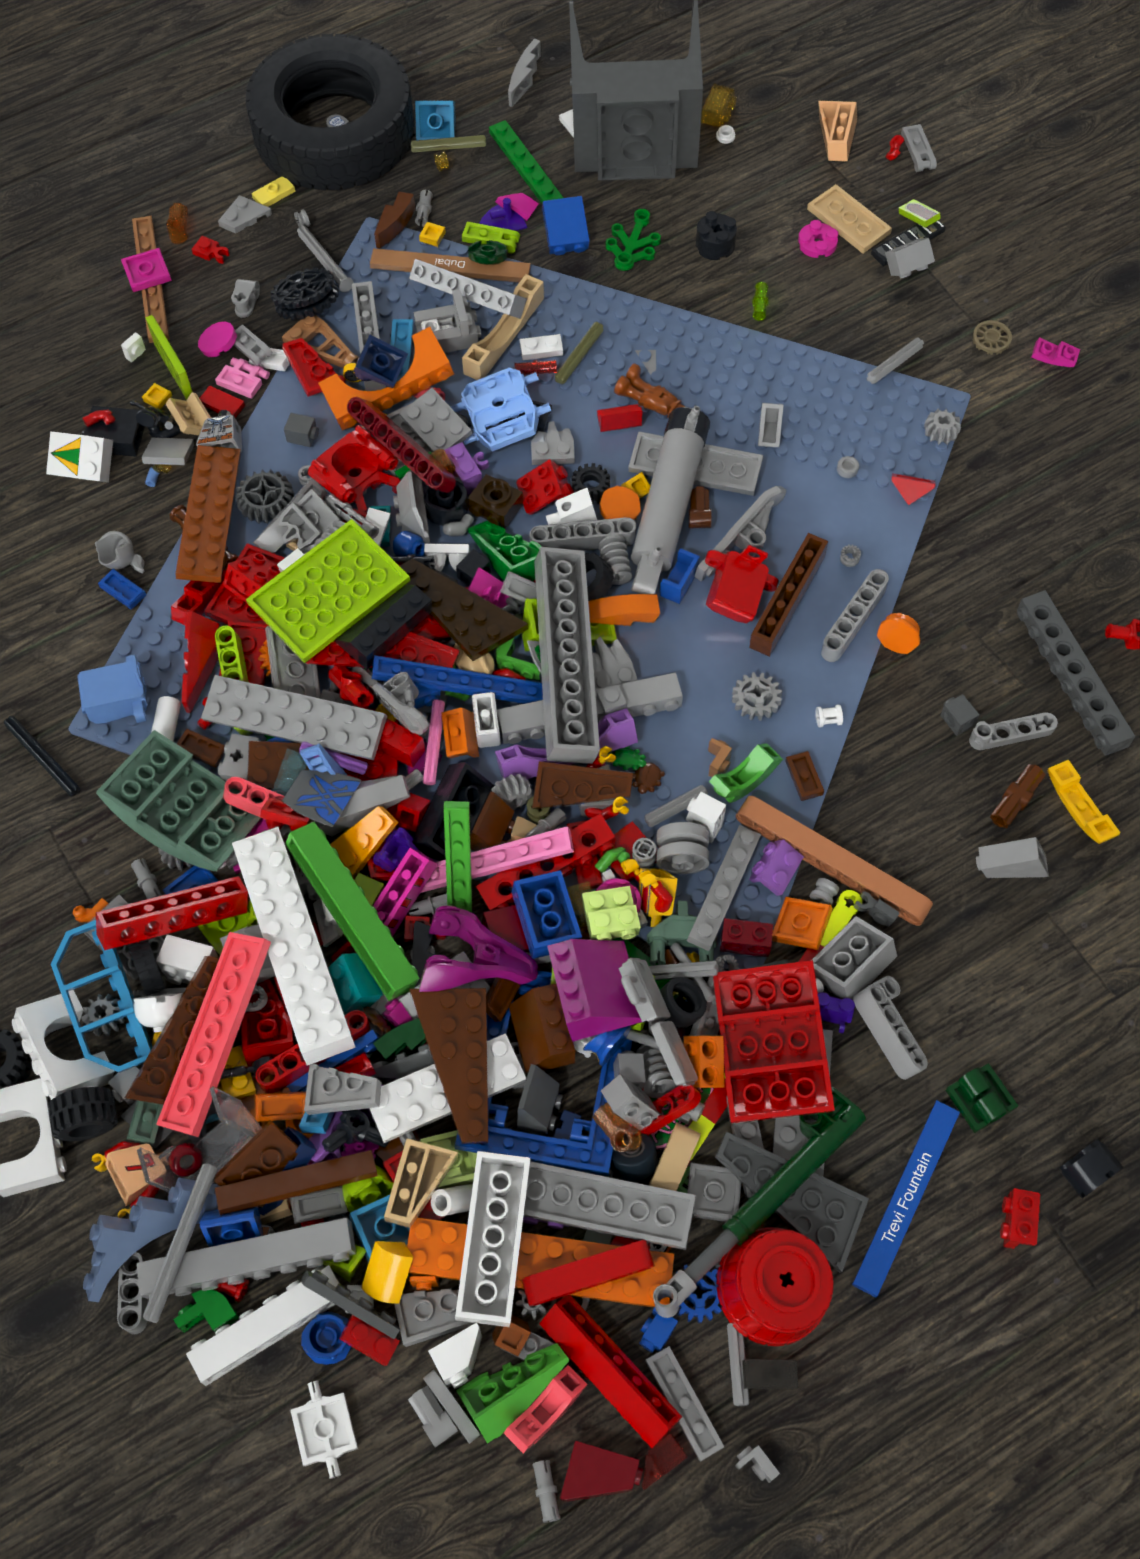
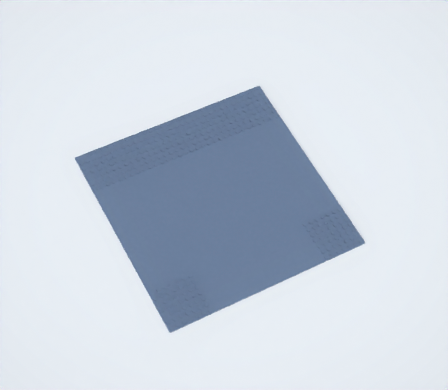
M368 217L365 219L338 266L354 283L372 281L380 340L390 344L393 319H413L414 335L417 331L413 312L453 305V296L450 293L409 279L411 272L370 268L373 248L468 257L469 246L442 239L438 247L420 242L419 235L421 232L404 227L388 244L382 248H376L374 233L379 220ZM507 258V259L505 260V261L521 262V261H517V260H514V259H511V258ZM531 265L530 276L544 282V299L486 376L509 367L520 370L524 377L535 372L537 373L539 381L528 384L526 388L532 401L552 405V412L550 413L545 432L547 433L549 422L554 421L557 431L569 428L574 438L575 463L557 464L559 466L562 465L568 473L566 478L571 487L573 472L575 470L578 471L579 466L584 468V464L587 463L588 467L595 463L596 468L598 465H601L602 470L604 468L607 470V474L609 473L610 488L621 486V484L637 475V473L629 472L628 467L638 431L664 436L666 424L668 423L667 415L664 416L650 409H644V406H639L642 407V426L605 432L600 431L597 410L638 404L637 400L614 393L617 381L622 375L626 376L629 368L634 363L641 368L640 378L652 386L661 385V387H665L678 400H681V404L685 407H700V411L707 415L710 420V429L706 440L707 445L763 455V462L754 496L704 486L705 489L709 490V509H711L712 515L711 528H689V499L672 566L668 571L660 573L654 593L658 596L660 615L654 623L633 621L631 626L614 625L616 637L629 655L637 679L642 680L676 673L683 698L682 707L674 711L665 710L650 716L641 715L633 717L638 742L631 744L630 748L633 750L639 749V755L644 754L646 756L644 760L657 765L661 771H664L665 775L660 779L661 786H654V792L648 790L645 794H640L638 787L632 786L631 796L626 798L628 803L623 804V806L629 808V812L627 814L619 812L618 815L606 820L613 834H615L633 821L641 832L656 845L657 830L669 823L688 822L686 817L689 811L686 808L653 827H649L645 822L644 816L700 785L706 788L709 796L726 804L723 826L712 843L709 842L707 847L709 850V866L697 873H670L677 878L673 914H676L677 901H687L688 915L698 917L739 825L744 826L736 819V814L748 796L759 798L813 830L881 645L877 637L878 629L881 622L886 620V617L893 612L955 442L950 440L948 445L944 442L938 445L936 440L930 442V437L925 436V420H927L930 412L935 413L937 409L943 412L947 408L949 413L955 411V417H960L961 424L971 396L963 391L895 371H891L875 384H871L870 381H867V374L877 366ZM471 278L512 294L519 282ZM338 288L339 296L336 298V302L331 303V307L325 308L324 312L316 313L315 315L324 320L349 350L359 357L360 347L352 289L348 292H341ZM467 300V302H470L471 309L476 311L477 322H475V325H479L481 330V337L478 338L479 342L493 330L504 313ZM598 322L602 324L603 332L564 384L557 383L555 381V374L593 323ZM318 333L308 344L319 347L327 339L323 334ZM560 334L563 356L530 360L522 359L520 339ZM412 340L411 364H412V362H413L414 354H415V346H414V341H413V340ZM333 345L325 353L335 356L341 350ZM468 349L446 352L445 355L450 362L454 375L431 386L440 388L445 393V402L449 406L462 402L461 398L463 397L461 393L465 386L476 381L463 373L462 357ZM635 350H642L639 352V356L637 355ZM648 350H656V371L650 375L643 362H648L651 359V352ZM289 364L286 371L277 370L241 432L242 453L236 487H240V481H246V475L253 476V471L258 474L263 469L265 473H268L271 469L274 474L279 471L282 476H286L288 482L292 484L295 496L303 487L298 476L299 469L306 465L311 466V462L314 459L316 460L341 438L354 431L357 425L361 427L362 425L357 423L353 427L342 431L323 392L307 397L291 364ZM330 364L339 376H343V368ZM346 380L348 386L366 391L364 381L349 382ZM411 396L409 399L403 400L382 412L388 415L413 403L417 398ZM497 402L494 406H501L504 402ZM762 403L784 404L779 447L758 446ZM468 410L457 412L456 414L474 433V426ZM290 413L315 418L319 434L311 447L286 441L284 427ZM488 426L486 427V430L493 428L495 426ZM535 435L495 451H491L482 445L480 441H474L467 445L464 444L472 458L476 453L483 452L484 459L480 460V462L489 461V467L485 470H480L482 479L488 474L496 479L505 480L516 489H518L516 482L519 478L540 466L532 465L531 440ZM850 456L858 461L859 469L856 476L844 478L838 474L837 465L842 457ZM436 457L435 459H436L444 468H446V467H445V464H444V457H443L441 460H439V459ZM383 469V473L392 475L389 470ZM892 473L934 480L935 488L908 505L892 482ZM644 475L651 485L653 476ZM422 480V486L424 491L426 483ZM589 480L584 482L583 485L588 488H594L599 483ZM381 483L375 489H372L371 486L367 488V493L364 494V501L367 512L369 506H391L390 546L380 547L389 556H396L393 552V540L402 532V527H397L396 513L400 512L399 508L395 509L393 496L397 494L392 491V486ZM320 485L327 492V495L332 494L322 485ZM774 486H782L786 489L784 499L770 511L769 522L765 532L766 541L762 551L768 553V557L762 562V564L768 567V574L775 576L779 580V586L808 533L827 540L828 545L821 565L769 657L749 648L751 634L775 591L768 592L763 590L756 616L753 621H749L746 624L718 614L706 605L715 572L711 577L706 576L702 582L694 578L680 604L661 597L660 585L662 579L667 580L675 566L679 549H684L700 556V564L706 558L707 552L717 546L734 524L766 490ZM235 490L227 547L232 554H236L239 557L247 543L256 546L253 542L269 523L267 524L262 520L258 524L256 519L251 522L248 517H244L237 507L235 499L237 493ZM648 494L639 499L641 513L634 520L636 522V536ZM557 499L532 515L525 512L523 505L506 527V533L513 536L519 534L523 540L530 542L531 529L535 526L548 525L546 516L558 512L555 504ZM594 501L593 508L597 520H603L604 518L599 509L600 503L597 504V501ZM356 503L350 504L353 509H357ZM468 508L467 514L471 515L474 518V521L472 522L470 527L475 526L484 521H488L482 517H477L473 515ZM427 518L430 544H469L470 552L474 549L478 553H483L468 533V530L463 536L445 535L442 525H438ZM182 534L105 666L124 663L126 662V656L136 655L146 684L147 721L137 723L135 716L131 715L111 722L96 724L89 721L87 714H83L80 707L68 728L71 734L131 755L151 734L158 699L168 696L176 698L181 702L174 743H178L186 729L224 745L227 741H230L231 734L240 735L233 727L212 723L204 730L197 723L202 717L204 710L202 701L205 697H208L214 675L219 676V659L192 712L186 713L182 704L183 673H188L185 669L184 652L189 651L188 639H185V625L171 619V605L184 594V586L191 581L176 579L175 574ZM634 543L627 546L626 550L630 561L631 580L622 585H612L607 595L603 598L639 594L631 591L637 565L631 560ZM283 544L274 554L286 558L293 550L288 548L286 544ZM736 545L730 549V551L738 553L743 551ZM848 545L857 546L859 551H861L859 563L853 567H847L840 561L842 548ZM599 549L581 550L585 553H595L600 556ZM851 553L845 554L848 556V559H854ZM446 557L445 565L441 572L458 580V584L462 587H469L457 578V572L452 568L449 557ZM490 563V574L504 583V581L501 579L499 574L496 572V570ZM595 569L586 573L587 587L595 579ZM875 569L884 570L888 574L889 580L883 597L841 658L835 662L826 661L821 655L826 635L870 572ZM525 604L519 607L520 613H524ZM205 612L202 614V616L219 623L220 627L226 625L228 626V624L207 617L205 615ZM521 633L514 640L515 650L512 657L534 664L530 651L524 650ZM451 637L443 638L446 641L452 640ZM612 643L606 644L608 648L612 647ZM592 646L593 653L596 652L595 646ZM495 648L488 653L491 654V656L494 659V670H499V668H497V655ZM317 664L320 694L323 689L329 691L332 681L328 674L334 665ZM346 666V668H347L350 672H352L351 670H352L354 667ZM752 672H755L756 677H760L761 673H764L765 679L770 676L773 677L772 684L778 682V690H782L781 705L778 706L777 713L772 712L770 718L763 715L762 721H759L757 716L750 720L749 714L742 717V710L736 711V703H732L733 687H736V681H742L743 675L751 678ZM271 675L266 676L264 686L273 688ZM542 676L540 677V680H535V679H531V680H530V679H525V680L542 683ZM469 695L466 701L448 696L446 708L450 704L455 708L463 707L473 712V695ZM374 698L373 703L368 708H377L381 703ZM495 699L496 709L523 704ZM841 705L843 712L842 725H837V723L826 724L819 728L816 722V707L824 709ZM254 732L252 735H249L259 738L260 741H266L264 734ZM500 732L501 745L484 748L478 747L479 757L475 758L469 755L448 758L445 749L443 753H440L442 758L437 767L436 784L425 785L422 780L411 788L409 792L432 800L448 766L464 762L495 785L497 781L503 780L495 751L516 744L529 748H546L545 736L540 739L521 740V742L516 744H503ZM711 738L722 740L732 748L729 760L731 764L726 773L739 766L757 744H768L783 758L776 769L758 787L733 803H729L724 797L718 795L714 791V786L709 782L712 778L709 776L710 764L716 757L708 751ZM616 750L610 751L607 756L613 754ZM808 751L823 786L824 794L801 801L785 760L788 756ZM192 758L193 761L221 778L218 775L219 764L215 768ZM398 760V775L406 777L407 765ZM605 762L606 765H609L610 770L635 773V770L632 768L624 770L619 765L617 767L613 766V762ZM575 763L572 765L586 767L589 763ZM537 777L527 779L531 785L533 796ZM271 790L283 796L288 792V790ZM523 804L521 808L518 807L514 810L513 820L516 821L517 816L530 821L527 816V804ZM578 804L567 807H550V813L556 808L561 809L565 813L567 819L557 826H560V828L567 827L566 824L591 819L587 816H581ZM403 828L412 838L414 837L416 832ZM506 833L503 840L508 841L511 839V834ZM760 836L724 918L773 924L774 929L785 897H789L800 864L782 895L776 896L760 881L751 882L749 878L753 873L752 868L761 860L765 846L771 842L765 837ZM572 852L564 854L562 857L570 859L573 857ZM544 863L542 866V870H552L554 867V863ZM656 863L650 867V869H659ZM573 868V872L564 877V881L575 916L586 920L581 895L585 892L596 891V889L579 891L576 871ZM497 873L478 877L474 880L484 882ZM525 874L521 879L530 878L533 875ZM634 878L630 881V884L639 891V883ZM505 886L502 888V890L511 893L512 887ZM642 910L643 914L647 919L648 914ZM662 916V921L669 916ZM722 922L716 935L717 945L714 948V961L720 955H731L737 959L739 969L763 965L766 957L720 952ZM646 925L640 928L639 935H636L635 938L647 942V934L654 927ZM682 947L685 953L696 952L699 955L698 948ZM724 961L725 963L723 964L724 966H722V968H724V970L729 971V965L726 961Z

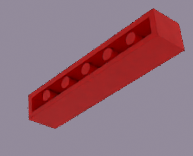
M567 1295L555 1303L539 1323L651 1448L658 1444L682 1418L680 1413L571 1295Z

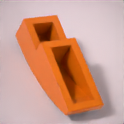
M655 594L618 595L588 601L590 623L631 626L633 621L654 623L660 615L658 596Z

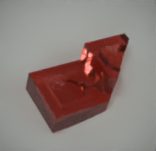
M672 1433L648 1451V1455H646L644 1480L642 1481V1488L644 1490L688 1458Z

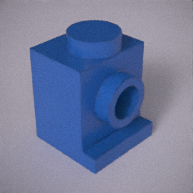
M655 1307L652 1311V1315L655 1318L649 1317L641 1329L644 1335L639 1342L643 1348L651 1353L654 1350L660 1352L678 1324V1321L673 1317L664 1318L656 1312Z

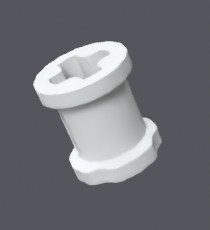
M841 705L824 709L816 707L818 727L834 723L842 725L843 712Z

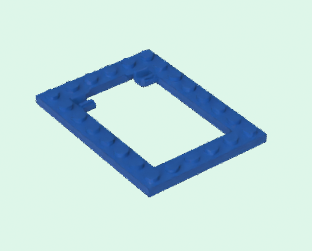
M538 971L537 978L529 983L521 984L516 994L524 995L533 988L551 985L552 973ZM509 1008L501 1022H495L486 1013L487 1041L505 1033L507 1035L511 1019ZM626 1039L619 1050L602 1066L592 1121L574 1118L570 1139L546 1137L505 1128V1120L509 1108L492 1104V1096L488 1098V1117L489 1114H495L496 1116L495 1120L488 1119V1143L462 1144L457 1132L455 1149L473 1153L481 1151L528 1157L531 1162L608 1177L619 1116L613 1112L601 1090L614 1079L613 1063L617 1054L631 1051L633 1041ZM582 1130L590 1131L589 1136L581 1135Z

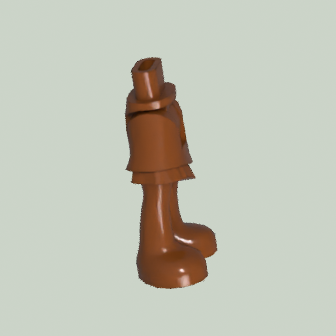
M636 363L631 365L626 376L622 375L614 388L615 394L637 400L639 406H644V409H650L664 416L667 415L668 418L669 413L673 409L685 407L681 404L682 401L678 400L665 387H661V385L652 386L640 378L641 368Z

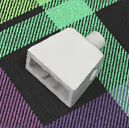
M588 488L557 500L555 504L558 512L546 516L548 525L597 520Z

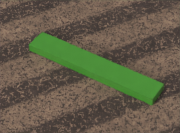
M444 801L447 906H454L472 913L470 803Z

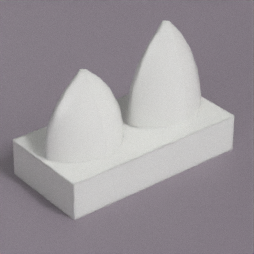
M425 544L424 553L426 556L434 557L435 563H430V565H435L434 569L441 572L445 565L446 557H449V562L456 571V566L470 553L469 544Z

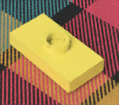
M281 176L253 192L252 198L257 203L269 207L294 193L295 187L287 178Z

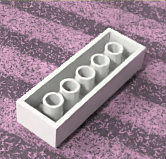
M477 1151L455 1315L456 1321L477 1322L504 1327L510 1326L530 1158Z

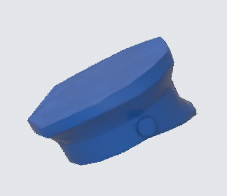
M631 1026L599 1034L587 1043L583 1050L593 1052L597 1056L599 1064L603 1066L624 1044Z
M327 1311L316 1315L302 1332L301 1346L315 1363L335 1364L346 1358L351 1346L339 1338L349 1321L348 1318Z

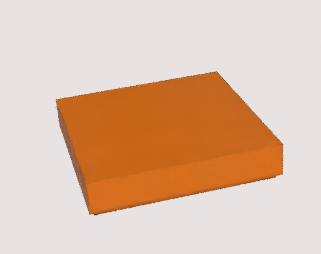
M785 897L773 929L772 941L819 950L833 910L832 905Z

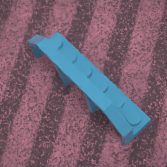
M96 920L66 931L51 962V967L85 1059L119 1073L143 1064L153 1047L146 1027L139 1023L135 1016L133 1006L134 995L117 949L104 950L96 933ZM95 929L92 932V936L96 945H101L103 954L100 957L104 967L107 969L66 985L59 965L72 938ZM112 974V977H109V982L113 991H118L120 1000L117 1003L120 1012L81 1027L68 991ZM127 1016L129 1023L126 1024V1028L130 1037H135L138 1046L134 1047L138 1059L117 1066L91 1055L84 1033Z

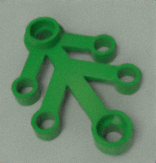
M646 209L635 211L634 222L636 224L630 238L624 232L621 224L616 223L612 225L611 233L614 237L620 239L625 247V251H621L615 238H608L605 247L615 255L614 264L619 270L627 271L634 266V262L642 259L650 261L655 258V249L653 247H646L643 251L632 254L634 250L649 244L658 246L661 243V235L657 232H653L649 236L638 240L643 227H646L650 222V213Z

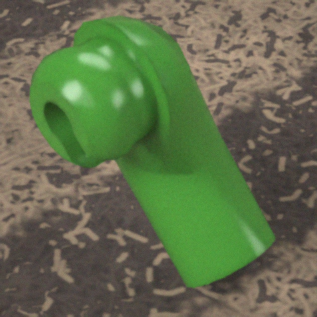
M623 847L607 850L595 864V867L603 873L612 862L618 860L622 863L630 859V854Z

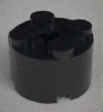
M714 211L707 212L706 216L701 218L697 224L696 248H698L699 254L709 260H720V257L723 256L729 257L735 249L736 220Z
M455 477L454 489L448 493L435 490L427 484L424 487L423 494L427 518L438 525L444 526L446 523L460 522L463 516L468 513L467 491L464 483L457 477Z
M1097 1139L1059 1168L1062 1171V1175L1083 1199L1124 1167L1104 1142Z

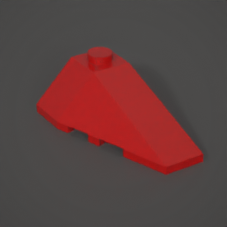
M193 611L187 612L185 639H188L189 651L184 652L185 669L188 673H183L182 704L186 713L192 712L219 659L215 633L220 624Z

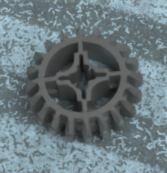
M262 469L261 473L257 474L253 471V476L246 475V481H240V487H236L237 494L235 499L237 507L244 517H248L251 522L256 519L258 524L262 520L268 524L269 520L274 519L293 499L294 491L292 484L279 471L274 474L270 469L268 473H265Z

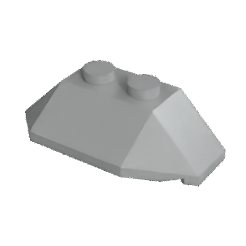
M409 470L396 486L397 495L393 496L395 509L399 508L400 512L396 513L397 527L401 526L402 531H410L421 536L425 544H430L422 479L412 470Z

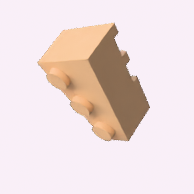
M818 101L819 119L828 161H848L857 123V103Z

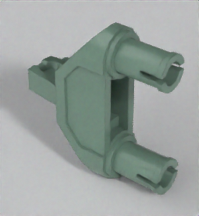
M677 901L676 914L672 913V915L656 925L647 934V943L650 945V965L656 966V961H658V965H665V946H672L674 943H679L681 947L698 948L699 962L714 961V948L717 945V937H715L709 951L687 942L697 919L696 916L688 915L687 901Z

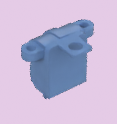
M135 654L126 656V662L79 672L80 674L77 677L82 713L87 714L89 721L101 724L131 715L135 716L137 723L147 721L146 684L142 675L141 665L137 661Z

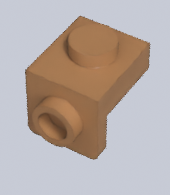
M711 738L708 751L716 756L709 768V776L713 777L715 774L727 772L731 764L729 760L732 748L722 740Z

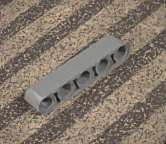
M625 517L540 525L531 529L530 542L533 540L542 547L591 550L599 549V543L605 537L618 534L624 536L626 546H630L636 539V522L631 518Z
M875 569L870 572L826 635L821 655L826 661L835 662L841 658L883 597L889 580L888 574L884 570Z

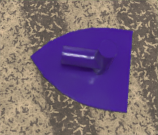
M509 198L503 199V208L500 205H496L482 217L479 223L514 231L527 228L523 217L511 209V200Z

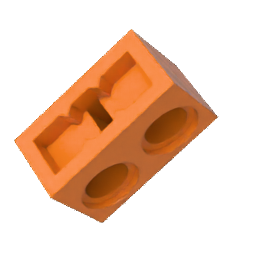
M684 1036L685 1050L698 1076V1080L692 1086L695 1088H724L723 1036Z

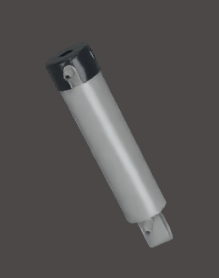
M694 406V408L678 407L669 413L668 423L664 431V439L631 554V560L637 565L631 588L633 592L654 594L660 573L668 571L672 566L701 454L710 429V420L707 415L700 411L699 406Z

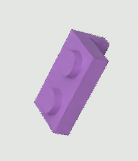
M784 839L770 842L765 846L764 854L761 860L752 868L753 873L749 878L753 883L760 881L776 896L783 894L804 857Z

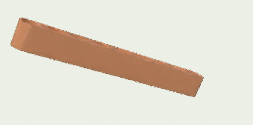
M748 796L736 814V819L744 826L761 834V836L771 842L784 839L804 856L802 860L861 894L863 891H866L875 900H882L898 911L900 918L913 925H922L933 906L932 901L923 894L755 796Z

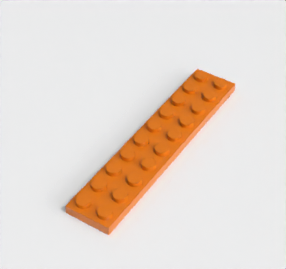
M417 1218L410 1228L407 1247L413 1256L409 1273L460 1280L467 1224ZM521 1232L515 1288L524 1289L522 1279L527 1276L621 1246ZM650 1250L655 1265L653 1268L570 1295L655 1307L653 1299L654 1290L658 1286L666 1284L672 1278L674 1254ZM665 1297L661 1299L660 1303L667 1305L670 1303V1298Z

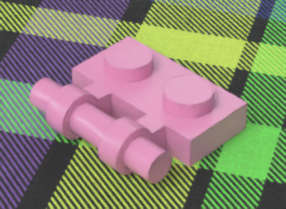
M233 357L230 365L234 367L225 365L215 380L217 385L252 399L262 386L260 378L267 380L270 372L264 370L259 365L249 364L247 360Z

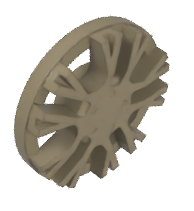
M987 320L975 327L972 340L979 351H986L988 355H993V353L998 355L1008 349L1012 340V334L1005 324L994 320ZM992 325V328L987 329L986 326Z

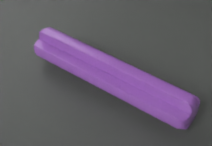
M305 741L302 742V744H301V746H300V749H299V753H300V751H301L302 749H305V748H308V747H311V746H314V745H312V744H310V743H308V742H305ZM325 749L341 768L361 775L366 773L367 762Z

